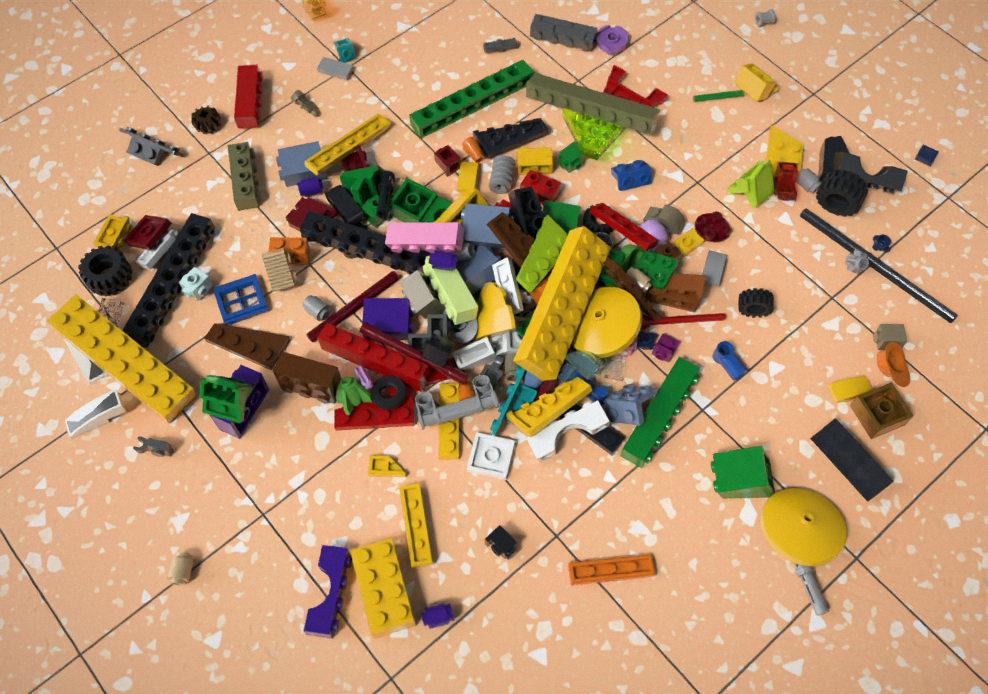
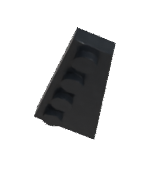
M541 118L521 121L517 125L505 124L504 127L496 129L490 127L486 131L481 132L479 130L473 131L474 138L478 140L479 146L488 159L549 134V129Z

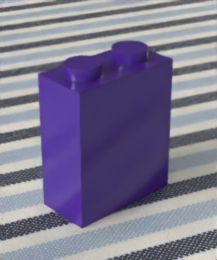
M364 298L362 324L367 322L398 340H408V334L413 333V322H410V317H414L409 300L406 298ZM363 334V338L368 339L370 341H376Z

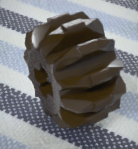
M201 105L200 109L195 108V112L191 113V123L197 132H202L203 134L209 132L211 134L212 130L217 131V127L221 126V116L215 107L211 108L209 105L203 107Z

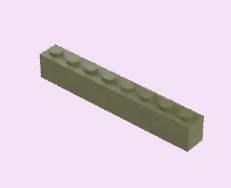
M534 73L526 82V97L646 134H651L658 124L660 109L538 73Z

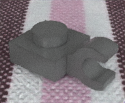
M500 355L496 356L492 366L486 363L480 375H486L490 378L493 390H495L504 375L501 369L504 366L505 358Z
M142 436L137 437V440L143 443L141 447H133L137 453L142 454L150 450L151 454L157 457H163V455L171 457L174 450L168 442L152 438L146 439Z

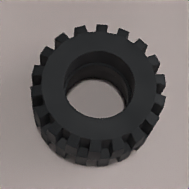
M836 169L825 175L817 190L816 200L829 213L837 216H852L860 210L868 193V185L864 183L865 180L860 178L858 174H854L852 171L848 172L843 169L839 171Z
M106 245L103 248V246H98V249H91L90 253L84 255L85 258H81V264L78 265L79 275L94 294L97 293L99 296L103 294L105 296H110V294L116 295L118 291L122 292L124 287L130 284L129 280H132L131 274L133 271L124 254L116 247L111 248V246ZM111 268L107 273L100 274L103 270Z

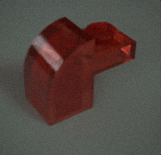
M778 162L774 177V195H777L779 200L796 201L797 191L795 183L798 176L796 163Z

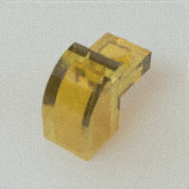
M301 0L311 21L327 16L324 0Z

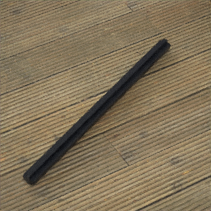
M805 208L800 213L802 219L850 253L854 254V250H858L867 254L866 258H868L871 268L947 322L952 323L958 315L809 209Z

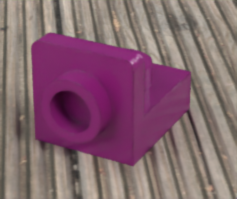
M662 333L660 339L654 345L652 355L661 361L669 363L680 341Z

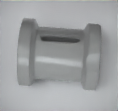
M769 9L767 12L762 13L760 11L756 12L755 23L757 26H762L765 23L773 24L776 20L774 10Z

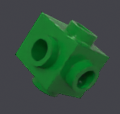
M377 194L369 198L361 207L366 220L374 227L378 226L382 221H386L390 216L389 209L386 218H379L376 215L379 200Z

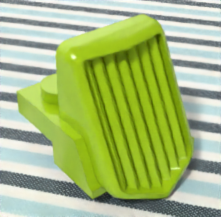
M771 160L758 161L727 188L730 194L744 193L751 207H758L774 193Z

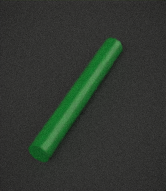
M743 90L693 95V102L742 97Z

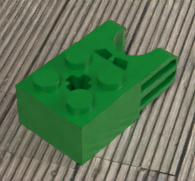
M406 178L389 203L390 216L403 223H434L452 203L438 196V193Z

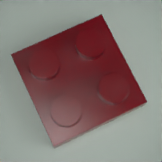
M145 215L125 238L124 242L131 247L151 250L157 245L162 235L168 231L172 223L167 218Z

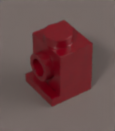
M449 145L438 149L434 153L435 162L445 172L447 177L460 169L461 158Z

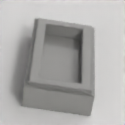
M326 57L322 58L316 68L318 73L346 81L354 70L351 64Z

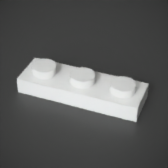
M507 257L493 264L492 267L497 287L504 289L507 294L505 303L506 305H511L513 315L523 311L524 308L512 259Z

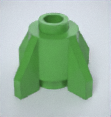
M354 377L343 378L337 386L335 398L338 403H343L346 415H350L354 406L361 404L362 401H373L371 393L363 388L360 381Z

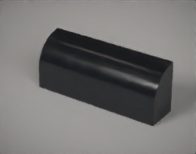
M836 418L810 438L867 502L894 482Z

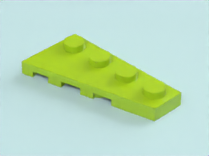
M549 215L544 217L543 224L538 230L536 239L530 247L529 254L516 277V280L529 293L535 289L555 265L568 236Z

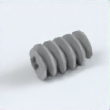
M499 155L493 160L489 189L492 192L504 194L511 188L515 165L514 158L507 155Z

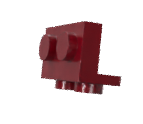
M357 145V152H352L341 160L344 172L370 167L369 164H366L367 155L365 151H362L361 145Z

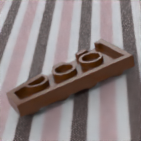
M501 212L486 225L521 268L535 239L523 233L520 226Z

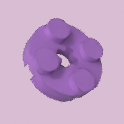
M605 25L597 32L596 45L608 55H615L627 47L628 33L621 26L610 27V25Z

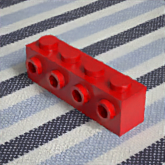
M258 64L238 65L234 119L238 129L258 128V123L261 120L259 107H262L260 94H263L261 82L264 81L263 72L259 70Z

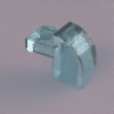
M590 351L572 352L565 357L569 363L562 367L558 379L562 383H567L578 372L587 380L594 379L606 364Z

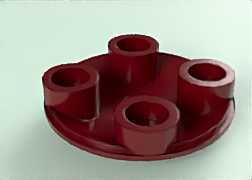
M718 211L702 214L695 221L697 234L709 242H721L731 232L728 222Z

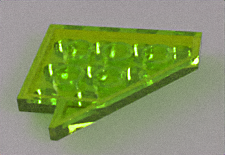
M564 108L562 109V117L581 155L590 159L598 160L627 128Z

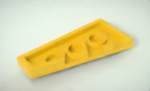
M576 377L555 388V392L551 394L545 393L539 396V400L531 404L527 402L521 405L520 410L514 413L511 410L505 414L509 421L531 438L592 392V389L588 383Z

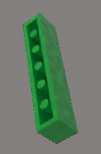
M678 357L659 388L658 394L654 396L643 414L644 423L635 427L624 445L620 455L622 458L642 468L644 463L648 464L654 455L651 452L654 446L659 447L663 440L661 434L663 431L668 432L673 423L670 419L673 415H678L682 408L679 404L682 400L686 401L691 393L688 390L690 386L696 385L700 377L697 375L700 367Z

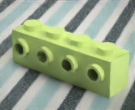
M427 256L425 265H423L424 274L431 280V286L433 290L437 291L441 304H444L448 317L452 318L455 325L476 319L478 305L456 268L455 270L450 269V271L432 269V265L429 264L430 256Z

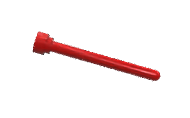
M644 314L642 315L640 330H646L650 325L723 321L726 319V314L661 317L657 322Z

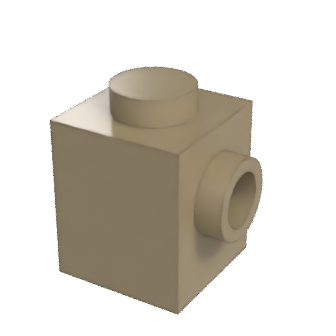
M881 324L873 334L877 350H885L890 342H896L902 348L907 343L904 324Z

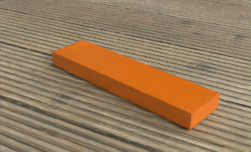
M652 554L568 563L571 586L655 577L656 575Z

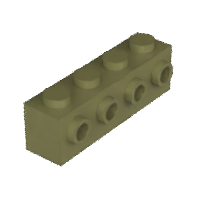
M249 142L227 145L233 199L237 210L259 208L258 200H261V195L256 187L259 186V180L257 175H255L257 166L256 162H253V159L256 158L254 148H250Z

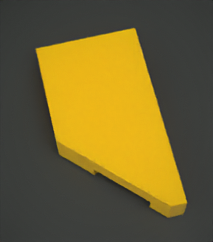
M369 455L368 476L406 478V472L396 464L390 455Z

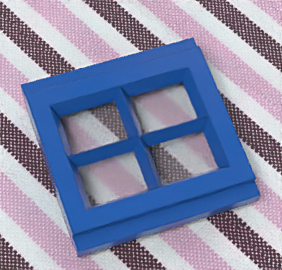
M256 274L213 288L224 325H230L269 311Z

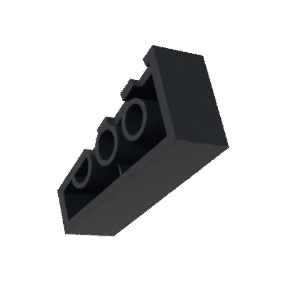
M532 186L515 189L508 193L514 222L521 227L523 233L536 239L537 232L541 228L545 217L541 210L542 207Z

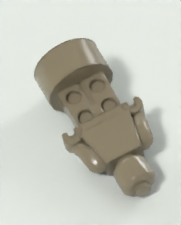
M297 90L292 94L291 100L296 105L300 104L301 109H304L309 114L311 113L314 117L318 116L319 112L316 110V106L305 98V94L301 90Z

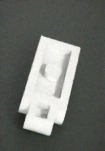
M168 228V231L158 240L157 245L151 250H145L135 262L140 267L150 270L157 264L162 255L169 250V247L174 243L175 237L178 235V231Z

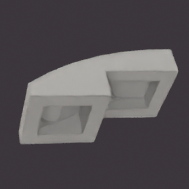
M708 251L702 275H706V284L719 286L726 254Z

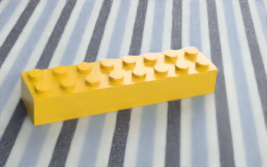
M585 226L569 231L513 359V362L541 381L555 380L603 268V262L606 260L611 249L609 245Z
M77 294L47 320V323L56 333L168 424L197 396L189 384Z

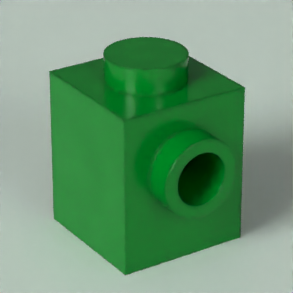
M575 141L559 152V166L569 173L579 169L585 162L586 151Z

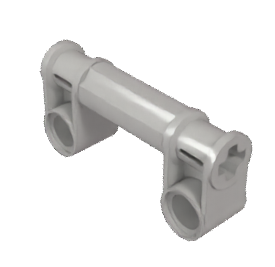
M479 375L473 379L472 384L475 397L438 408L430 392L419 393L415 398L422 430L430 425H441V423L478 412L482 413L483 410L491 407L498 408V400L490 378L486 375Z

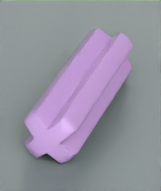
M360 365L359 368H355L354 372L362 387L366 390L372 388V380L364 366Z

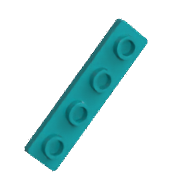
M518 366L514 376L517 377L515 384L510 383L506 394L509 397L507 401H502L498 412L501 413L498 420L494 419L489 430L492 431V436H496L503 420L513 424L507 419L505 413L511 410L514 413L521 409V405L527 402L529 404L533 403L538 392L520 383L526 371L521 366Z

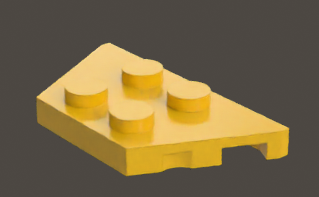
M771 126L765 160H771L773 178L782 179L787 176H796L801 170L804 144L778 128Z

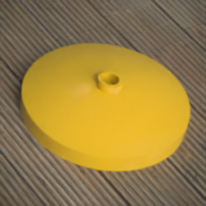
M617 287L594 289L571 342L573 348L582 355L591 358H606L625 350L636 339L642 326V312L636 299L629 292Z
M800 488L778 491L767 500L761 512L760 525L766 541L780 556L793 563L803 566L825 565L833 561L845 546L847 530L841 514L831 502L815 492Z

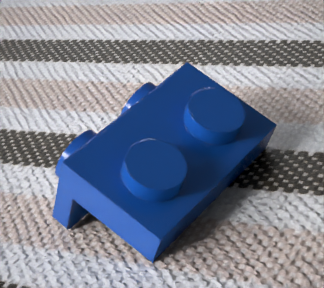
M635 160L630 164H618L616 167L611 168V174L617 180L619 191L652 183L651 167L644 160Z

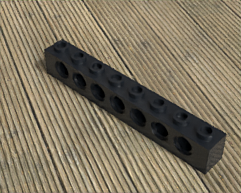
M312 211L307 212L300 226L301 237L307 238L309 242L313 241L324 247H332L342 253H350L360 259L365 258L376 264L389 266L394 270H402L409 275L416 270L424 274L421 264H425L426 257L430 256V252L420 251L419 253H413L409 250H403L401 253L393 252L385 244V235Z
M194 213L190 214L122 331L140 346L148 348L149 344L153 342L158 328L163 325L166 314L172 309L174 300L181 293L182 287L179 282L184 275L188 274L197 265L199 256L206 249L210 237L214 235L215 227L210 218Z

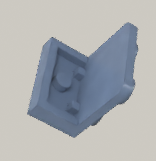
M634 384L624 385L623 389L612 392L611 396L604 399L608 420L623 424H643L644 417L641 404L658 394V389L651 388V386L635 387Z

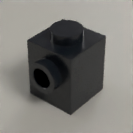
M433 333L430 340L426 338L421 348L425 350L422 358L443 368L455 343Z

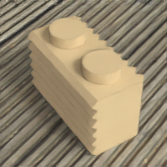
M284 248L262 253V260L272 291L275 292L295 286L294 281L297 278L294 269L290 270L288 264L291 263L289 252H285Z

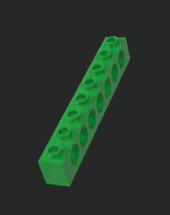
M524 59L515 62L496 73L486 76L409 114L410 126L419 138L422 139L525 88L526 82L534 75V71Z

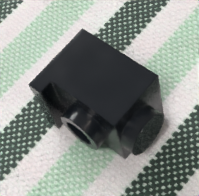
M501 525L485 538V545L487 547L491 545V550L498 557L502 556L504 559L510 560L517 553V541Z

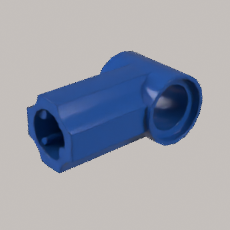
M722 341L713 351L712 358L716 363L721 364L733 381L747 373L748 370L734 353V347L730 342ZM720 351H724L726 355L721 354Z

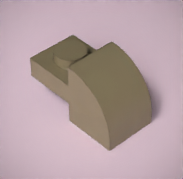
M666 204L663 208L650 206L643 218L644 222L651 219L659 221L668 229L669 233L676 235L680 233L685 224V218L682 213Z

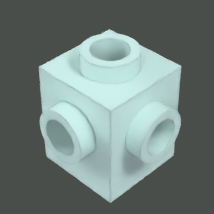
M196 267L184 275L179 282L182 287V293L186 297H192L197 301L205 296L213 286L208 275Z

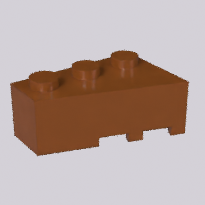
M673 273L665 289L660 290L650 287L642 296L652 303L695 313L702 296L706 275Z

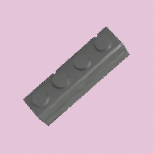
M535 13L530 26V37L536 40L541 39L550 43L562 44L566 47L579 48L583 51H592L598 28Z

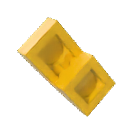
M461 161L457 192L475 189L479 163Z
M866 376L852 377L827 385L835 403L849 402L857 396L872 390Z

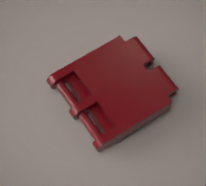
M301 197L295 205L296 208L292 209L285 218L290 227L300 231V226L308 211L330 218L336 217L339 213L311 197L307 199Z

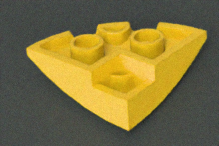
M496 282L485 283L477 300L478 312L476 317L478 330L473 338L474 340H481L485 337L489 339L493 336L503 335L516 328L512 307L505 303L507 294L502 287H496Z

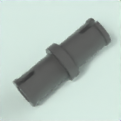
M515 37L504 40L500 38L497 41L483 43L485 53L503 52L506 49L517 48Z

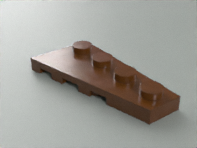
M607 258L603 264L607 268V275L613 280L615 279L613 283L618 288L629 292L636 299L640 309L657 322L662 317L659 312L652 308L653 305L642 296L643 293L633 284L634 282L614 261Z
M217 323L213 324L204 337L206 342L269 370H272L282 351H284L290 341V337Z

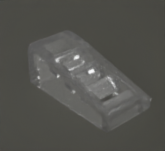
M101 298L98 312L117 326L124 303L121 300ZM109 306L114 307V310H109ZM110 313L113 315L112 317L106 316V314Z

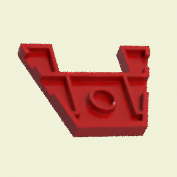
M613 65L603 93L650 107L661 104L668 97V94L655 87L647 98H644L621 85L620 81L626 76V71L616 65Z

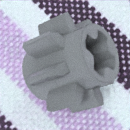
M854 250V254H848L845 258V265L848 266L846 270L859 274L860 270H866L869 265V260L866 258L867 254L858 250Z

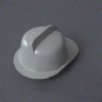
M448 317V333L456 341L466 343L475 337L478 330V321L476 319L455 325L452 318Z

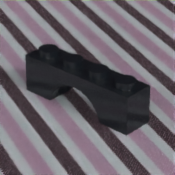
M846 152L835 153L830 171L836 169L839 171L841 169L848 172L852 171L865 180L864 183L868 184V188L878 189L879 187L883 189V192L894 194V191L902 192L908 170L894 166H883L879 172L870 175L863 169L860 156Z

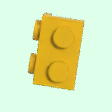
M109 214L93 242L94 247L103 246L105 248L108 245L111 248L121 249L125 235L129 234L132 228L129 217L125 216L122 219Z

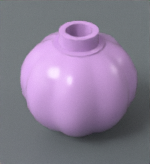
M651 219L640 224L639 227L658 239L657 245L648 251L655 252L657 246L667 243L669 231L659 221Z

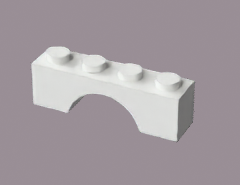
M599 401L587 402L582 406V409L568 412L565 414V418L559 421L557 419L552 421L530 438L528 436L526 438L539 463L557 454L556 446L558 439L567 430L580 428L594 435L610 426V421Z

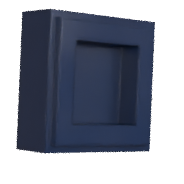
M923 144L914 160L931 167L939 151Z

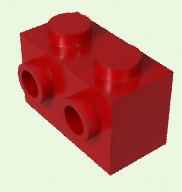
M531 169L520 184V188L532 186L539 203L544 205V200L555 202L561 192V182Z

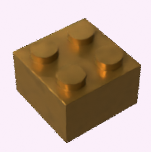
M892 382L857 396L850 405L870 439L905 426L914 417Z

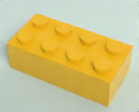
M392 538L350 550L372 637L376 639L416 626Z

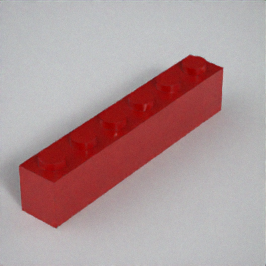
M327 323L317 337L322 350L359 366H364V368L382 376L398 377L406 386L421 392L430 378L427 364Z

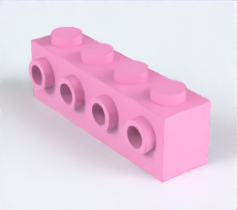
M388 223L385 244L391 251L401 253L403 250H409L413 253H419L420 251L434 253V250L454 253L455 251H462L464 228L459 223Z

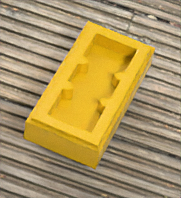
M692 228L671 243L679 249L681 260L704 244L705 240Z

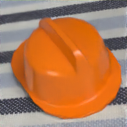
M890 342L885 350L878 352L877 366L883 375L891 377L897 385L907 387L910 383V374L904 352L898 343Z

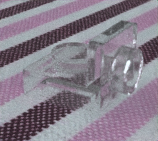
M622 351L607 357L604 378L623 381L628 352Z

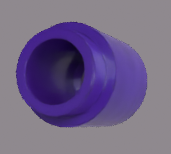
M317 176L303 179L297 183L300 196L309 197L321 194V190L324 189L322 179H318Z
M434 250V253H430L429 264L432 265V269L455 270L456 254L442 250Z
M443 602L424 607L425 612L421 613L424 626L428 625L429 629L450 624L449 622L454 620L450 603L445 604Z

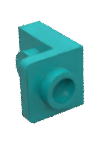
M349 37L333 42L340 62L356 59L353 44Z

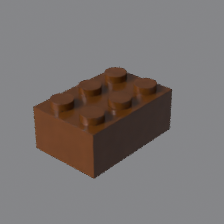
M282 351L273 373L284 392L299 393L304 398H316L325 404L329 402L336 403L337 386L342 380L338 367Z

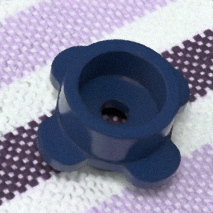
M884 234L875 235L873 237V250L884 251L885 253L890 252V237Z
M639 331L637 347L643 350H652L655 345L656 334Z

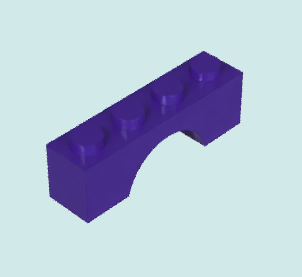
M322 545L318 567L329 577L330 591L327 598L320 605L308 609L303 630L308 636L333 639L334 633L338 631L339 620L337 615L338 611H342L344 598H341L342 591L346 589L348 583L346 571L352 564V556L347 548Z

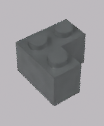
M427 314V334H408V345L424 353L425 350L421 348L426 338L430 340L433 333L448 339V315Z

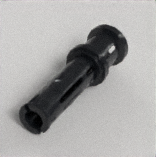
M382 171L379 175L378 191L380 194L376 212L379 218H386L388 216L390 194L394 191L393 182L395 181V174L391 171Z

